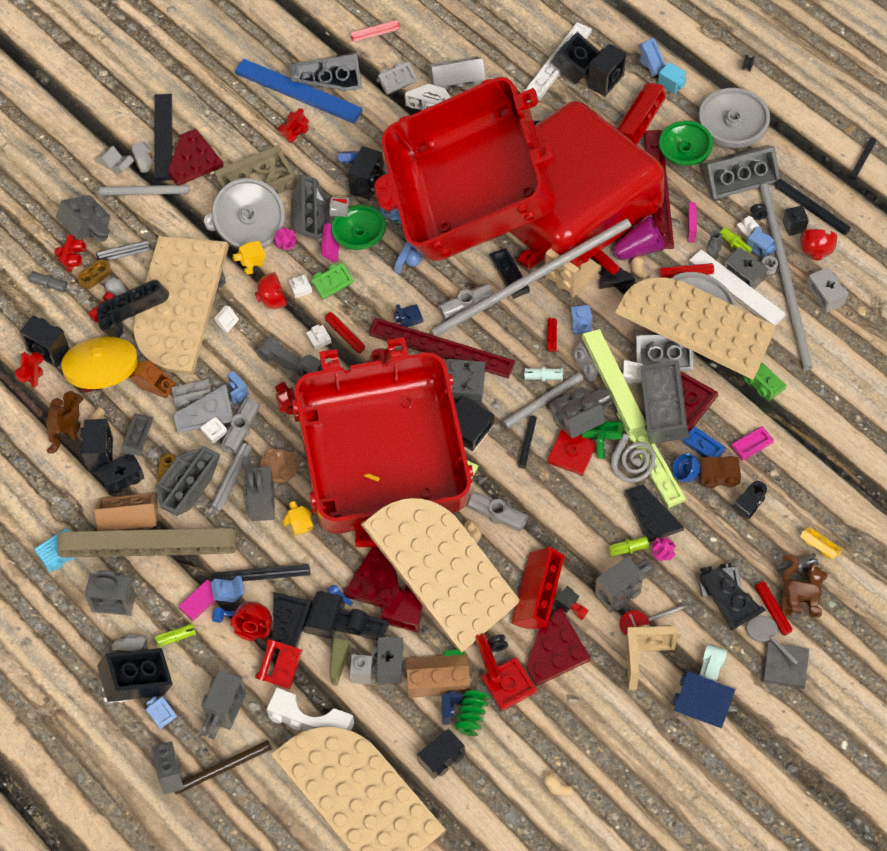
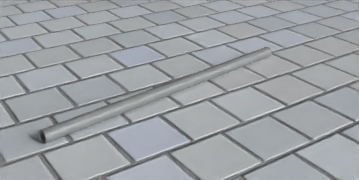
M762 184L760 190L768 213L767 219L771 236L774 239V245H776L775 253L803 369L811 370L813 366L769 185Z
M627 218L432 328L434 336L441 335L631 227Z

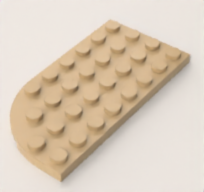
M158 237L145 283L158 280L169 291V297L164 303L137 314L134 320V336L137 346L144 357L156 367L173 373L194 374L229 247L227 242Z
M650 278L634 284L625 293L615 312L752 380L757 374L777 327L682 280L670 278Z
M424 499L399 500L382 507L361 524L457 650L463 652L476 641L475 637L477 634L485 633L518 604L519 598L468 531L443 506Z
M337 727L314 728L294 736L271 754L274 761L350 851H423L446 831L382 754L368 740L357 733Z

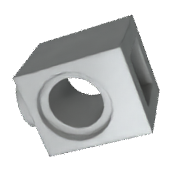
M352 654L350 667L351 683L372 685L373 656Z

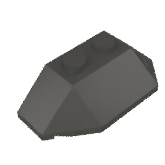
M301 174L291 199V229L300 235L317 240L323 237L324 224L330 223V205L324 191L319 186L318 180Z
M201 446L196 450L178 455L156 485L160 508L175 516L191 510L211 482L220 454L205 446Z

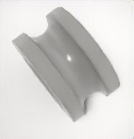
M772 256L764 257L762 263L768 268L767 275L774 274L777 271V259Z

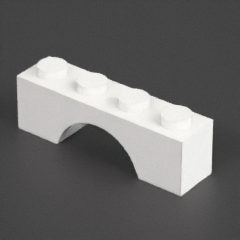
M276 688L267 708L268 717L273 722L289 724L295 730L302 729L307 731L320 727H337L351 731L354 725L353 715L337 709H333L321 717L307 716L297 707L296 694Z

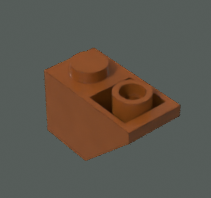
M149 360L138 362L135 371L128 377L141 389L163 398L168 397L172 390L171 387H174L176 384Z

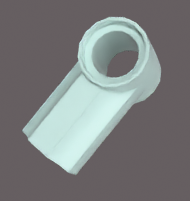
M708 644L700 674L717 680L728 650Z

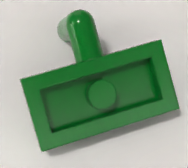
M605 421V423L582 434L583 438L596 439L597 458L603 459L605 457L604 439H621L623 422Z

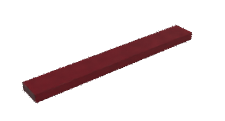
M646 130L644 133L645 150L656 158L664 169V202L652 214L653 221L655 222L653 226L658 227L666 249H674L666 163L659 147L662 130Z
M376 317L369 330V336L385 341L405 337L407 348L423 353H433L446 360L485 362V372L509 379L515 365V360Z

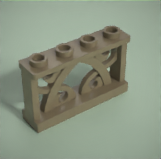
M279 145L214 171L216 183L221 189L226 184L235 180L242 179L243 177L250 178V174L255 172L261 175H268L264 183L271 186L277 194L293 189L298 182L297 175L292 170ZM280 162L283 166L276 168V163ZM277 172H284L287 174V176L283 177L282 174H279Z

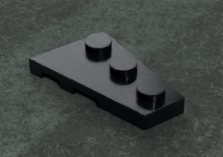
M643 484L625 490L627 501L643 535L647 537L648 543L654 541L657 537L660 539L684 531L683 525Z

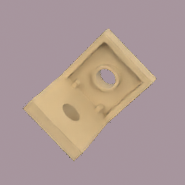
M549 249L546 252L545 264L561 255ZM592 259L579 267L568 262L546 274L545 279L554 281L559 289L567 290L573 298L601 270V265Z
M664 624L660 627L642 625L640 627L627 628L628 634L626 635L627 642H625L629 690L637 689L638 651L675 650L678 636L677 626Z

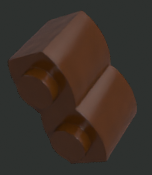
M704 457L699 459L701 486L715 488L722 485L731 488L740 484L741 471L738 457Z

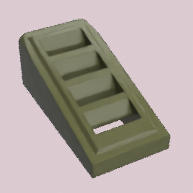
M334 638L330 674L332 685L337 686L350 653L349 643Z

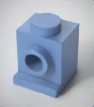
M758 226L748 237L747 245L752 248L754 254L763 259L768 254H773L776 245H774V239L770 235L761 232L762 228Z
M590 305L571 307L570 320L573 335L592 331Z

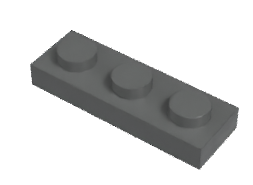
M134 414L122 444L121 452L130 455H141L153 423V417Z

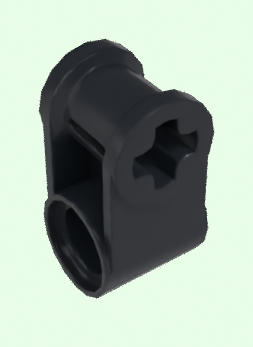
M761 481L751 483L745 492L736 499L732 508L746 519H750L765 500V494L767 493L766 485Z

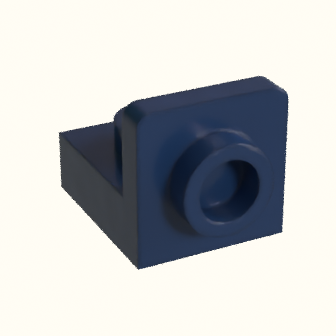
M399 304L396 305V312H394L396 323L400 322V325L405 327L423 323V317L417 304L402 309Z
M449 691L446 694H442V725H451V717H455L454 705H461L462 693Z

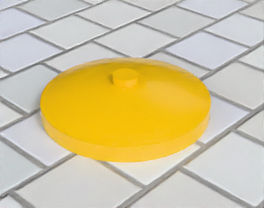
M109 336L91 338L78 343L65 354L62 360L63 375L69 383L79 388L101 389L110 387L124 381L135 371L138 364L137 352L130 342L122 338Z

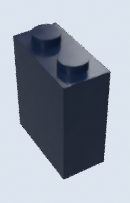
M691 670L687 674L683 673L679 683L682 689L680 694H675L672 705H675L674 711L722 729L736 687Z

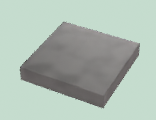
M768 642L763 682L805 689L809 649L781 644L798 661L797 664H794L774 643Z

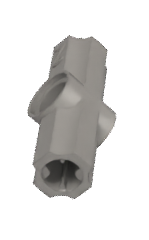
M488 283L473 290L465 289L460 291L458 296L438 304V309L442 318L446 320L489 297L494 292Z
M250 398L244 399L238 413L231 419V426L221 444V449L229 454L237 453L242 441L250 433V426L260 408L259 403Z
M476 491L471 495L467 505L468 508L489 517L493 523H502L519 532L523 530L528 519V515L506 506L503 500H493ZM495 510H501L502 512H500V513H495L494 511H495Z

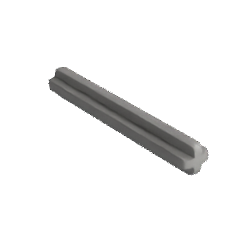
M242 443L211 504L213 509L218 511L222 509L244 465L243 458L248 457L251 451L249 444Z

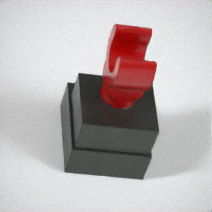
M568 585L553 604L558 609L562 608L566 613L571 609L580 620H583L588 613V609L576 603L579 595Z

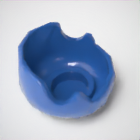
M690 453L678 456L672 466L673 477L680 482H692L698 477L700 472L698 459Z

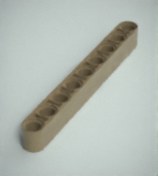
M231 528L62 532L58 534L57 554L63 558L231 554L237 550L236 531Z

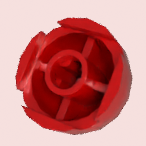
M822 229L805 230V234L801 232L800 245L803 252L811 256L812 260L820 261L823 260V257H828L834 252L838 236L832 231L831 234H825V230Z
M268 273L258 281V291L255 292L258 303L262 302L266 308L272 310L287 306L286 297L281 289L276 273Z
M248 601L235 609L230 625L235 629L234 633L242 639L255 641V638H261L263 640L269 635L272 617L266 606L258 602Z

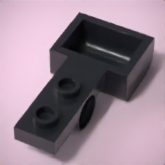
M317 591L303 626L304 633L332 640L335 631L378 640V637L386 636L389 621L368 616L366 612L359 609H352L351 612L343 610L345 602L342 596Z

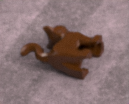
M71 390L64 393L63 400L55 398L50 403L46 419L48 440L52 443L47 449V452L50 454L55 453L60 447V440L56 436L58 433L64 432L75 442L81 427V423L78 421L80 416L79 404L83 401L84 397Z
M785 554L783 559L790 561L791 565L783 571L782 575L784 582L781 602L782 612L785 616H791L792 612L801 614L802 607L799 605V602H807L810 617L820 618L822 616V609L818 607L822 594L821 584L827 579V572L822 571L819 567H815L814 563L811 562L810 567L807 569L809 582L793 580L790 575L797 571L799 560L793 554Z

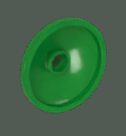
M678 121L664 129L660 136L659 147L662 155L671 163L680 166H692L701 163L710 155L713 139L709 130L703 125L694 121Z
M355 205L349 207L348 216H336L332 222L331 229L333 238L342 247L350 250H363L374 246L383 238L386 231V223L383 215L377 209L367 205Z

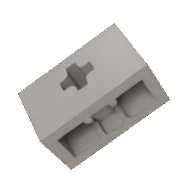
M829 267L809 275L807 287L825 313L845 305L848 296L847 290L844 286H841L836 274L832 273Z

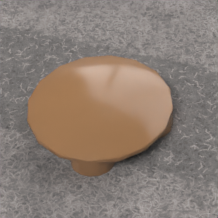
M270 448L262 457L260 467H271L274 483H283L295 476L298 470V462L293 452Z

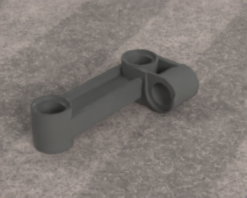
M269 336L256 350L261 359L265 361L273 360L301 377L308 373L322 371L321 361L309 354L300 359L281 348L279 342Z

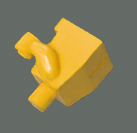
M260 241L249 242L239 247L238 253L233 254L234 262L240 261L242 266H246L247 268H244V272H246V275L253 274V266H263L266 253Z
M296 501L289 503L291 510L288 511L282 520L283 526H290L294 537L313 530V524L310 519L312 517L311 511L303 506L298 507Z

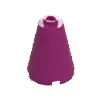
M650 216L645 218L615 244L613 251L617 259L627 260L666 249L663 237L658 227L656 228L652 225L655 222Z

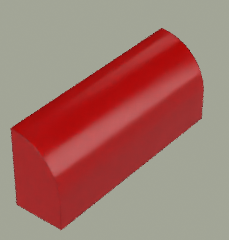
M655 83L644 84L616 127L636 144H638L666 99L664 85Z
M550 546L529 553L518 595L519 602L515 606L512 624L526 629L547 627L565 555Z

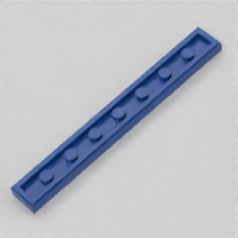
M243 59L235 69L236 75L353 124L363 112L362 108L309 85L292 82L291 78L249 60Z

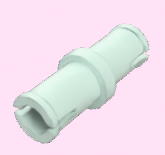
M525 368V380H542V382H546V380H563V368Z

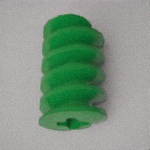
M469 690L463 695L464 699L461 702L462 707L459 709L460 714L457 716L458 722L455 723V729L461 734L475 737L478 736L475 730H481L482 728L477 723L484 721L479 715L486 714V711L482 708L488 707V703L483 700H489L490 696L478 690Z

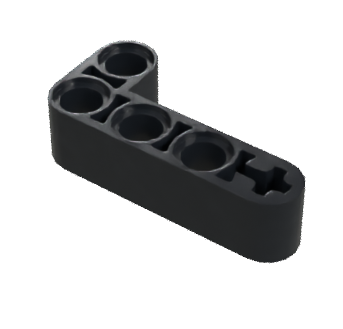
M152 280L101 303L97 309L100 329L109 337L119 338L123 333V320L164 303L169 297V291L158 280Z

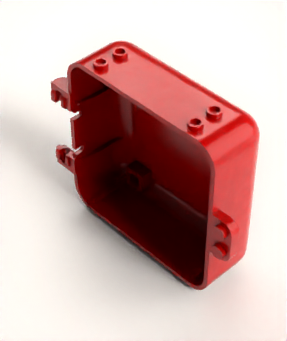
M497 77L487 79L476 87L411 116L401 117L383 133L382 147L389 173L375 181L374 187L378 204L385 211H392L398 208L406 240L425 258L431 261L447 259L548 216L554 209L556 197L547 167L554 164L556 158L550 142L544 144L545 147L541 149L530 108L535 107L539 103L534 88L521 93L508 78Z
M571 101L561 106L535 125L541 149L545 147L544 144L550 142L556 158V162L547 167L556 197L555 206L548 216L511 231L525 245L529 243L530 249L519 256L518 262L529 270L540 261H545L546 252L549 249H552L559 255H563L627 218L631 227L569 261L577 267L588 262L591 257L641 222L642 219L655 213L664 202V169L661 163L584 103Z
M405 337L387 340L391 359H388L386 363L382 364L380 360L350 366V370H344L343 367H340L337 349L321 351L319 354L322 371L308 373L302 376L296 384V399L292 400L295 422L299 421L311 481L312 492H310L312 513H317L319 524L329 533L342 534L363 530L364 528L361 524L382 507L399 500L413 498L429 500L443 506L451 513L460 511L468 502L473 469L472 465H468L452 394V374H448L445 362L436 354L420 353L408 356ZM401 346L402 350H396L395 347ZM325 359H332V362L325 363ZM371 474L373 476L379 477L380 480L379 482H377L373 479L365 477L364 475Z

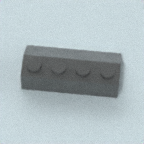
M769 145L701 162L704 181L714 200L756 189L762 184L771 185L777 183L780 179L775 147Z

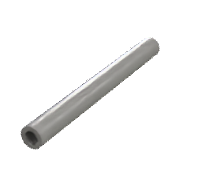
M189 185L100 187L99 193L100 196L189 194Z
M578 372L503 420V426L506 429L512 427L584 380L583 376Z

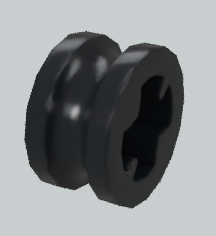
M745 56L742 70L748 69L751 72L755 60L754 56Z
M755 204L750 208L751 217L754 220H762L768 215L764 204Z
M504 634L493 636L488 640L489 645H492V652H499L508 647Z

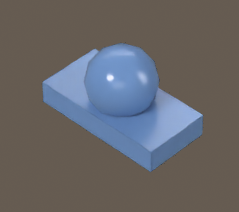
M651 38L639 44V48L642 52L640 63L642 66L649 68L653 77L659 74L666 64L655 39Z
M406 241L394 267V271L399 274L405 262L409 266L415 267L422 261L421 253L413 249V246L408 241Z

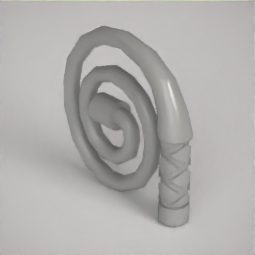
M623 433L616 449L612 453L611 468L614 474L622 481L629 483L639 482L652 472L655 466L656 455L654 449L648 443L637 442L628 446L623 452L621 459L623 467L630 473L638 474L643 472L649 464L648 453L645 450L637 449L631 453L630 460L634 465L641 468L631 469L626 464V457L630 450L643 446L650 451L652 457L651 464L643 475L636 478L625 477L619 472L618 461L630 436ZM638 453H641L645 456V462L643 466L642 459H639L637 457L634 458V456Z

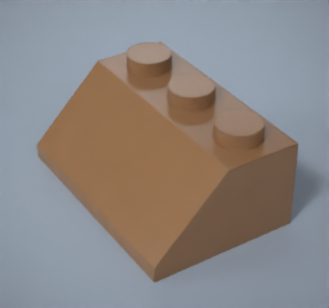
M157 492L98 498L94 509L97 531L134 530V528L148 530L154 528L158 522Z
M467 654L406 658L409 698L442 696V694H446L449 691L464 694L470 690Z

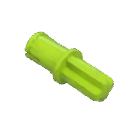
M727 227L721 230L722 239L728 242L731 248L735 247L738 249L740 247L744 251L752 252V248L741 240V236H737Z
M643 536L633 540L626 539L625 542L610 545L608 548L611 557L647 549L649 548L647 537Z
M190 623L177 629L172 628L171 631L155 636L156 645L162 647L174 642L179 643V640L195 636V630L186 632L194 628L193 624Z

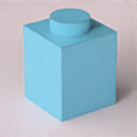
M669 62L660 71L658 84L664 85L665 89L675 94L686 84V71Z

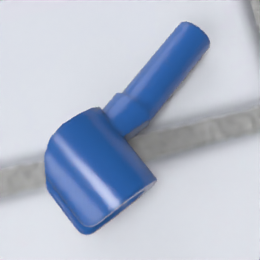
M332 585L327 589V593L342 596L344 602L349 606L353 604L350 599L341 593L337 585Z
M216 608L213 611L212 621L221 623L223 616H233L234 611H224L222 608Z

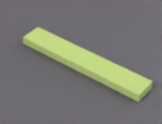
M600 329L584 333L582 339L607 390L610 391L611 398L628 433L646 428L647 423Z
M616 412L618 421L623 422L619 412ZM623 422V430L630 436L629 441L631 444L644 442L654 449L656 455L655 466L649 476L667 508L685 502L686 498L655 443L651 444L647 429L643 428L628 433ZM643 446L635 447V448H634L635 450H637V449H642V450H645V451L648 453V455H649V464H648V467L646 468V471H647L648 468H649V466H650V464H651V457H652V456H651V453H650V451H649L646 447H643ZM638 453L637 455L640 459L643 460L644 465L645 456L641 453Z

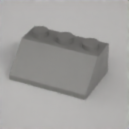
M479 56L428 64L432 85L448 89L449 85H454L455 87L465 86L466 82L478 84L482 82L481 80L486 79L483 58Z
M651 330L634 331L635 360L637 363H642L645 366L678 360L681 371L693 370L692 350Z

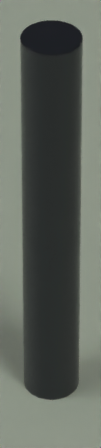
M875 138L869 139L849 176L851 180H856L877 141Z
M533 415L529 417L518 467L522 469L526 468L537 417Z

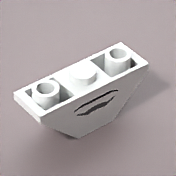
M431 84L413 89L405 94L406 106L419 110H424L442 102V98H445V100L450 98L445 88Z

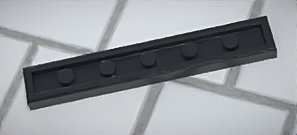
M172 93L156 94L154 100L155 181L172 180L168 175L173 158Z

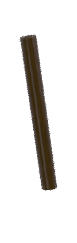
M269 741L262 742L182 780L184 789L175 791V794L186 791L272 750Z

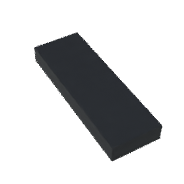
M507 248L490 254V259L506 286L523 277ZM527 285L511 294V296L515 299L530 293V288Z

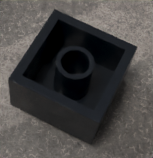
M577 31L559 49L551 63L577 84L589 72V63L592 59H596L600 51Z
M610 43L605 48H602L596 59H592L589 63L588 88L606 97L625 74L626 52Z
M364 146L361 147L348 171L351 195L370 201L372 195L376 194L375 181L385 175L382 152Z
M33 315L20 330L27 351L31 354L34 352L39 353L43 356L45 362L56 368L69 351L64 331L58 326L50 325L44 318H38Z
M107 419L84 420V427L80 428L83 444L79 445L80 456H83V464L87 466L88 471L98 472L97 468L113 461L114 437Z

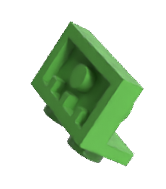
M335 263L328 267L329 271L324 274L318 272L312 276L313 280L310 282V285H314L322 300L354 283L344 263L340 265Z
M762 362L753 380L743 375L746 383L752 385L761 397H765L768 401L786 389V384Z

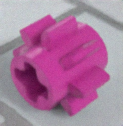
M281 228L275 233L274 243L278 249L282 247L284 250H289L295 246L297 239L293 229L288 231L287 228Z
M657 537L651 544L653 546L651 552L659 561H666L667 559L670 561L676 555L674 552L676 545L668 537L660 539Z

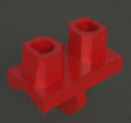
M298 108L295 113H289L287 116L288 123L286 125L281 124L278 128L280 135L286 137L288 143H293L300 133L306 134L309 131L307 126L309 120L305 117L304 110Z
M68 235L66 243L62 247L55 249V256L58 257L59 262L66 266L67 272H72L73 267L81 266L82 257L77 252H84L86 244L83 240H78L73 235Z
M26 352L22 353L20 368L15 370V378L22 383L28 381L35 388L38 385V378L43 375V370L38 366L43 362V356L37 352L31 355Z
M284 381L275 386L278 408L281 413L285 412L288 415H293L292 400L296 399L295 390L293 387L288 388Z

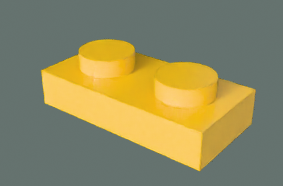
M811 527L805 529L800 536L807 545L816 547L823 556L829 559H835L843 550Z

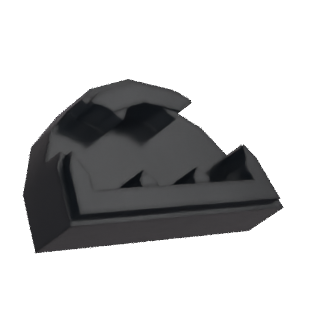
M619 267V272L614 275L606 270L599 279V289L635 283V278L631 272L622 270L621 267Z

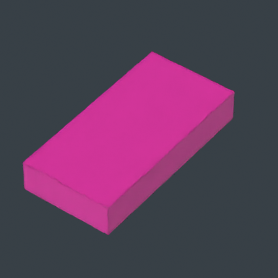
M689 202L687 213L688 242H695L697 235L695 202Z
M326 223L323 226L321 255L334 263L338 261L339 244L333 238L332 225Z
M761 426L732 443L731 449L741 461H744L773 444L774 439Z
M206 580L178 606L192 621L216 601L213 598L211 582Z

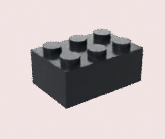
M162 648L108 653L97 664L107 702L164 696L173 685Z

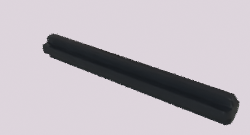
M783 179L777 181L775 187L800 205H803L804 208L844 235L850 231V225Z
M298 564L213 572L211 578L212 581L214 579L232 581L236 576H241L242 581L308 576L310 575V565Z

